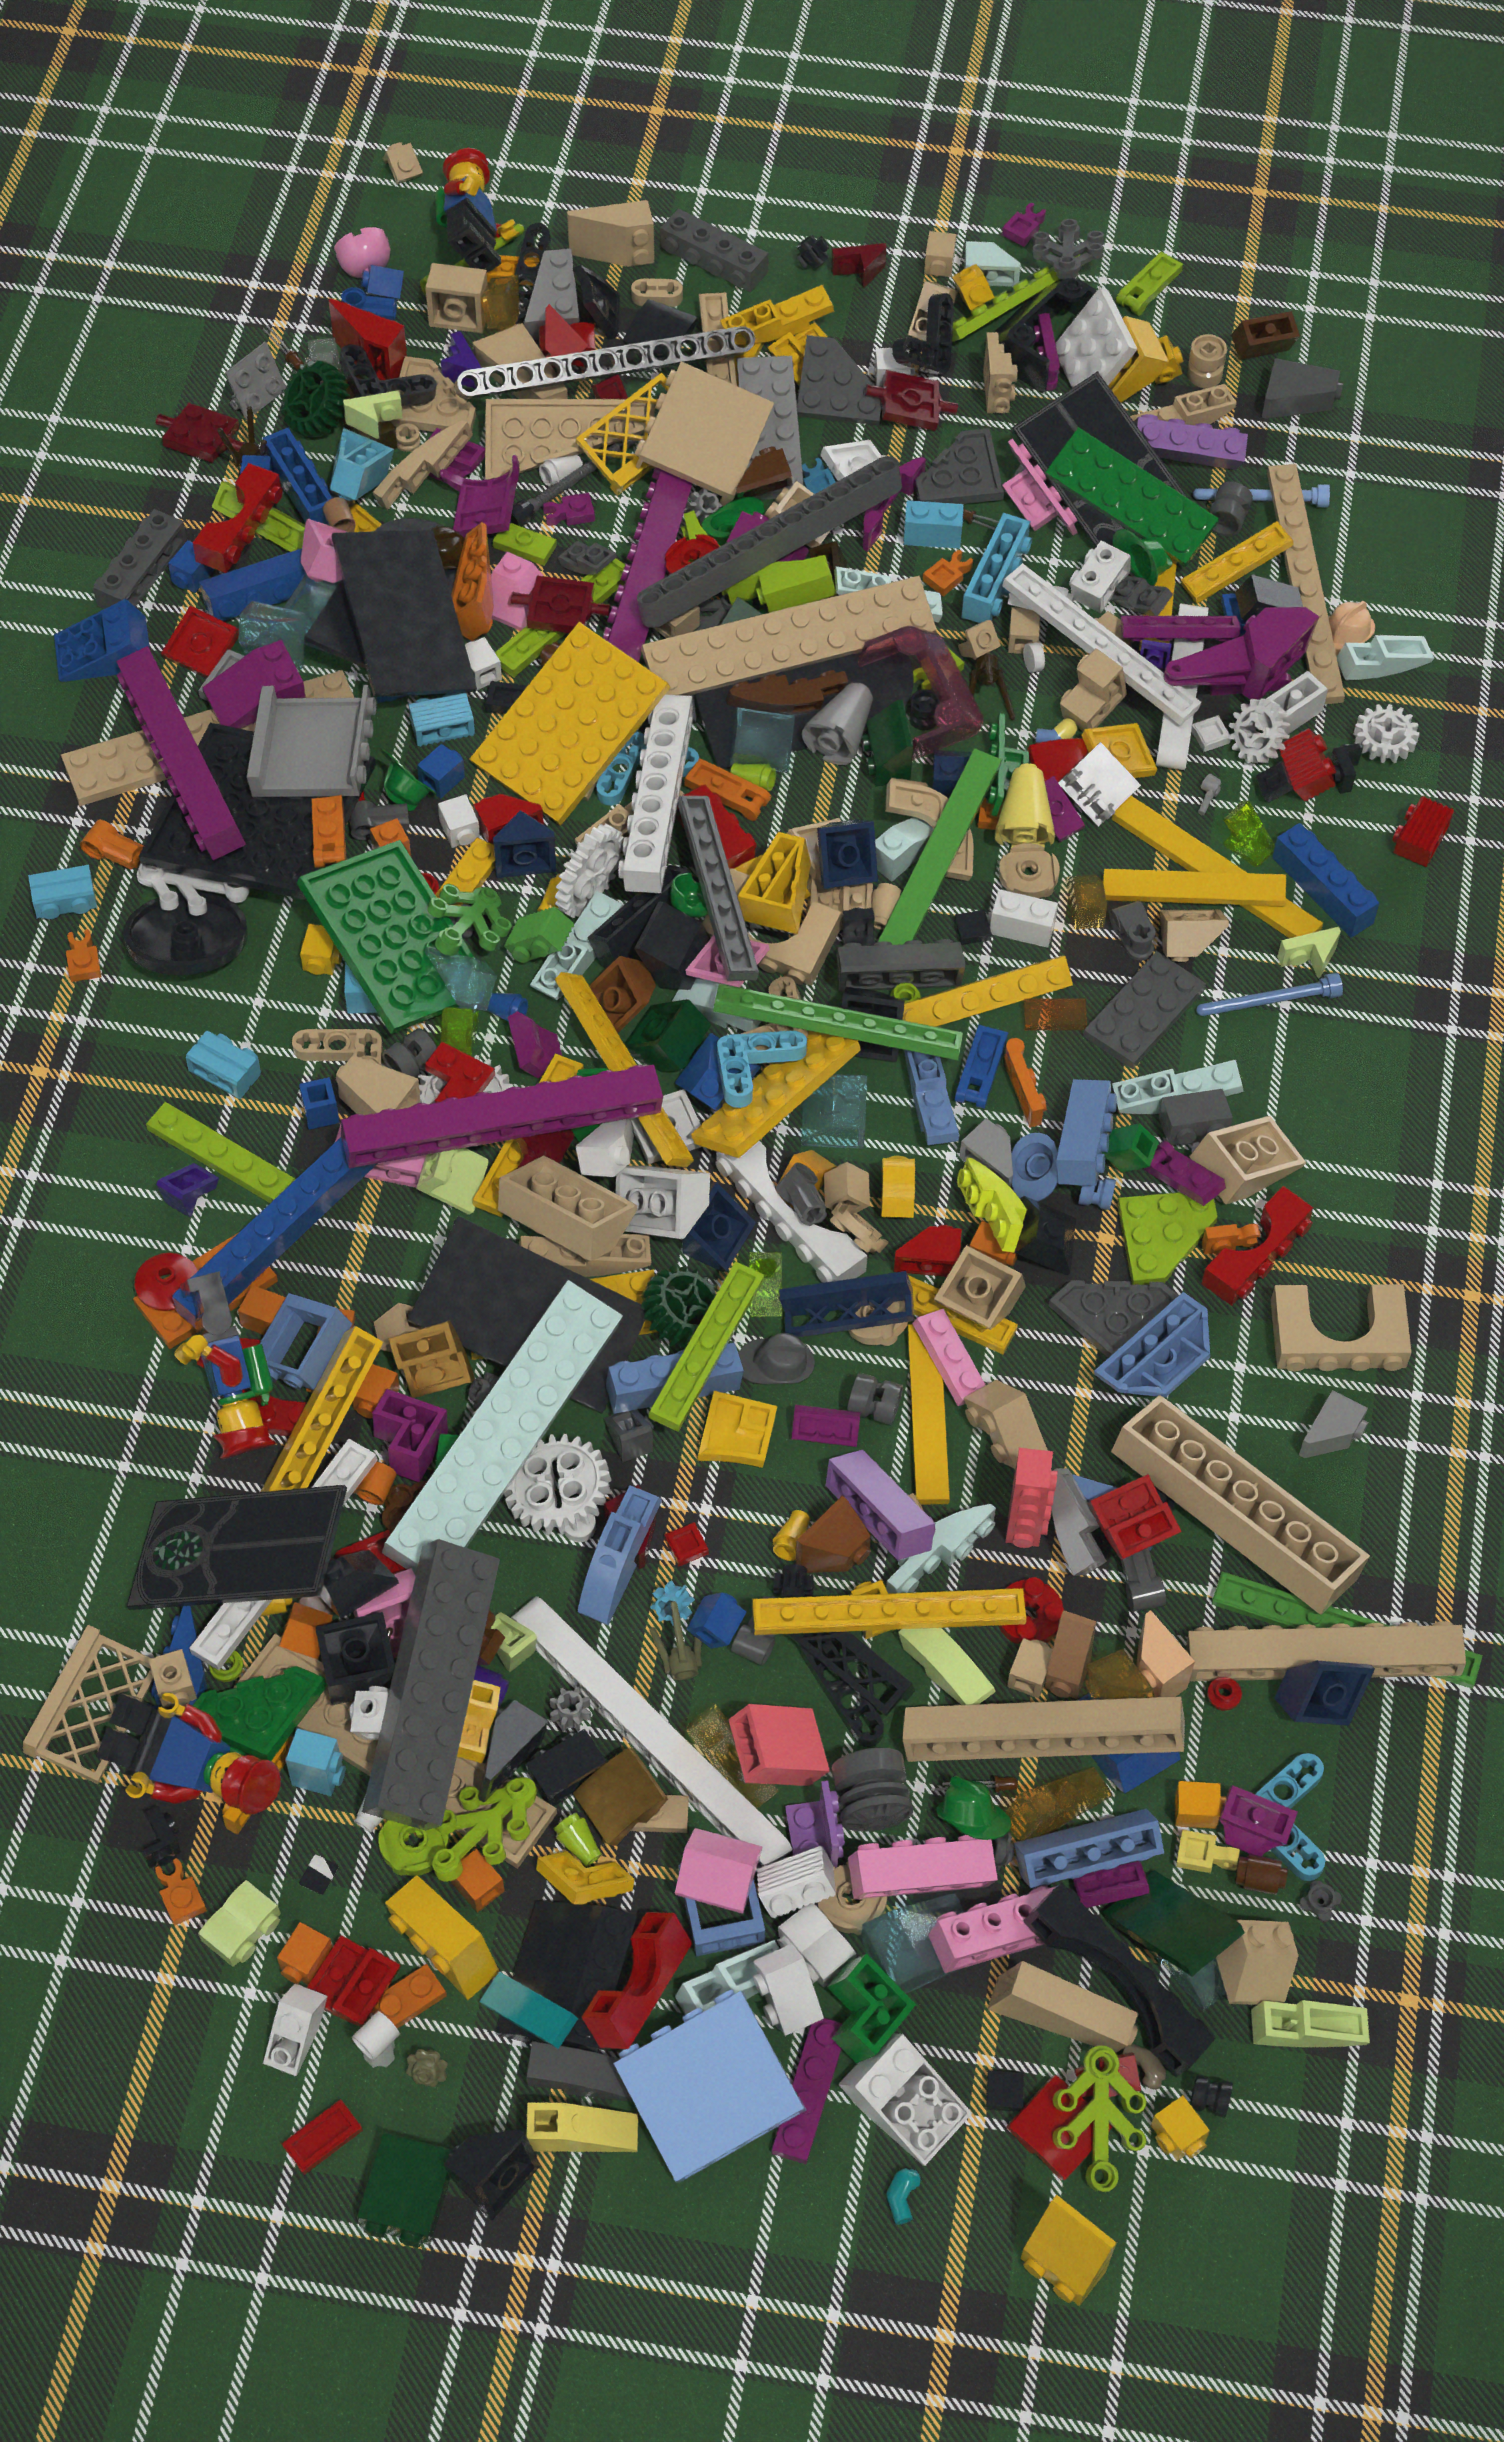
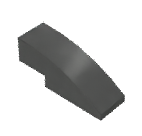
M532 2042L527 2073L528 2086L561 2089L567 2095L634 2102L614 2065L616 2061L620 2060L619 2058L560 2046L559 2049H556L550 2044Z

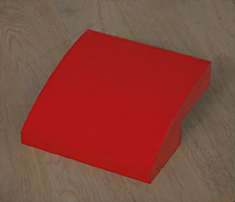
M1079 738L1045 741L1029 745L1027 748L1031 764L1036 765L1037 768L1042 770L1044 781L1054 776L1057 782H1059L1089 753L1084 740Z
M1149 1474L1087 1503L1103 1534L1121 1560L1182 1532L1168 1503L1162 1502Z
M340 1935L307 1988L327 1996L325 2011L362 2027L396 1976L401 1965L372 1948L367 1950Z
M1053 2075L1006 2127L1030 2154L1036 2153L1059 2180H1066L1093 2150V2122L1077 2137V2143L1073 2148L1060 2149L1054 2144V2131L1058 2127L1067 2126L1088 2102L1080 2096L1074 2110L1068 2112L1059 2111L1053 2103L1054 2094L1060 2089H1067L1069 2085L1057 2075ZM1066 2093L1061 2097V2103L1064 2107L1070 2104V2097ZM1067 2131L1062 2132L1060 2137L1064 2145L1070 2140Z

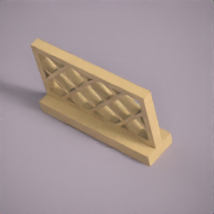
M87 1625L24 1739L23 1753L35 1759L37 1756L98 1784L110 1762L100 1759L101 1762L98 1768L93 1772L81 1765L78 1755L99 1750L101 1742L99 1741L95 1726L110 1721L114 1711L110 1696L129 1691L131 1696L144 1699L154 1681L148 1660L151 1658L100 1635V1630ZM102 1647L116 1652L119 1663L100 1668L97 1656ZM122 1656L129 1658V1660L124 1661ZM94 1663L96 1670L89 1672ZM139 1663L150 1668L145 1679L131 1683L126 1667ZM122 1669L126 1685L108 1690L103 1674ZM98 1676L103 1692L84 1697L81 1688L84 1680ZM141 1687L136 1695L134 1689ZM78 1693L80 1699L73 1701L76 1694ZM106 1698L111 1714L92 1720L87 1704ZM83 1706L87 1721L68 1727L65 1718L67 1711ZM62 1722L64 1729L57 1731L59 1725ZM115 1725L116 1730L127 1731V1729ZM90 1727L95 1743L76 1749L71 1733ZM64 1735L67 1736L71 1751L57 1755L46 1750L52 1739ZM74 1757L75 1763L68 1759Z

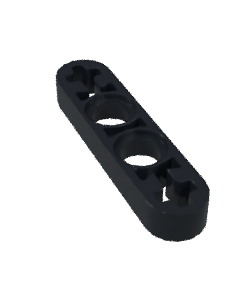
M542 223L531 224L526 230L507 302V316L516 325L524 324L543 252L549 250L550 231ZM541 233L542 237L539 239L537 249L534 247V237ZM530 256H535L540 260L538 265L534 267L527 266L524 261ZM522 281H530L533 287L526 292L521 291L518 285ZM519 299L523 300L524 311H521L520 315H516L515 310L518 309Z
M806 1633L803 1637L817 1636V1633ZM832 1641L822 1642L823 1654L827 1658L841 1657ZM801 1647L800 1654L854 1740L864 1747L876 1746L883 1738L884 1723L874 1706L843 1680L840 1679L836 1682L826 1680L823 1673L828 1668ZM843 1663L836 1664L844 1671ZM848 1667L849 1676L856 1680ZM846 1695H854L860 1700V1705L855 1709H847L841 1704V1700ZM863 1713V1720L867 1726H875L874 1735H870L868 1732L861 1733L863 1724L859 1717Z

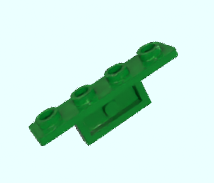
M999 713L996 723H991L988 730V740L992 741L988 754L1002 759L1001 766L987 793L986 803L991 804V816H997L1014 769L1018 768L1021 764L1029 763V751L1005 747V714Z

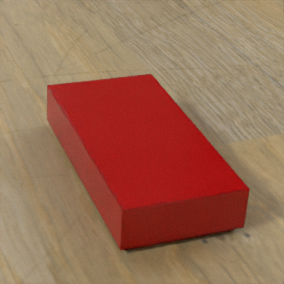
M340 2099L284 2141L282 2147L301 2173L305 2175L361 2133L363 2129Z

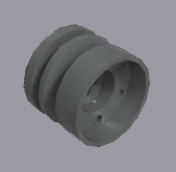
M891 1748L859 1750L839 1758L832 1765L835 1791L841 1795L838 1799L839 1810L841 1811V1824L847 1830L856 1832L883 1830L896 1826L913 1815V1805L909 1799L910 1790L903 1784L907 1777L903 1754L898 1750Z

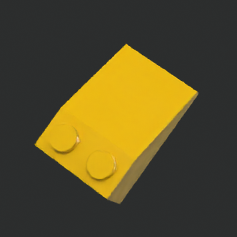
M1124 316L1123 321L1138 350L1108 385L1120 403L1151 384L1169 363L1150 322Z
M1056 2194L1025 2245L1021 2259L1025 2262L1023 2266L1030 2274L1038 2279L1044 2277L1054 2285L1053 2291L1067 2303L1073 2301L1080 2306L1106 2273L1116 2242Z

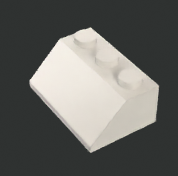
M644 1165L626 1166L616 1175V1194L637 1205V1211L625 1230L627 1232L684 1239L709 1206L710 1173Z

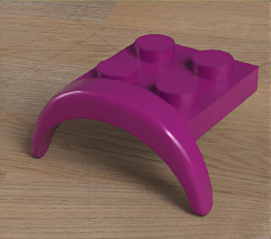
M517 455L512 456L513 466L507 473L488 480L466 479L452 474L446 469L440 470L441 478L452 488L460 492L453 530L459 532L464 538L469 531L481 522L486 524L487 534L509 530L520 471Z

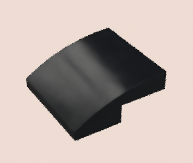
M648 299L632 321L623 342L625 345L690 335L695 328L698 317ZM660 347L654 348L653 355L665 360V351Z

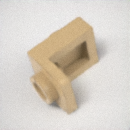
M399 142L387 148L388 151L385 152L383 161L385 164H389L397 184L422 176L423 172L411 143L402 145Z
M985 620L967 629L965 635L968 641L958 645L961 656L972 657L976 660V658L984 654H990V651L1000 647L1001 645L992 621Z

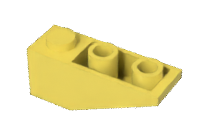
M528 2103L527 2139L533 2150L538 2152H637L638 2114L568 2103Z

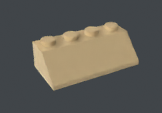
M542 1156L499 1178L498 1211L591 1262L615 1248L637 1211L636 1204L546 1156Z

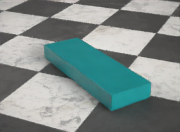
M500 1971L479 2001L488 2009L556 2049H559L578 2020L573 2013Z

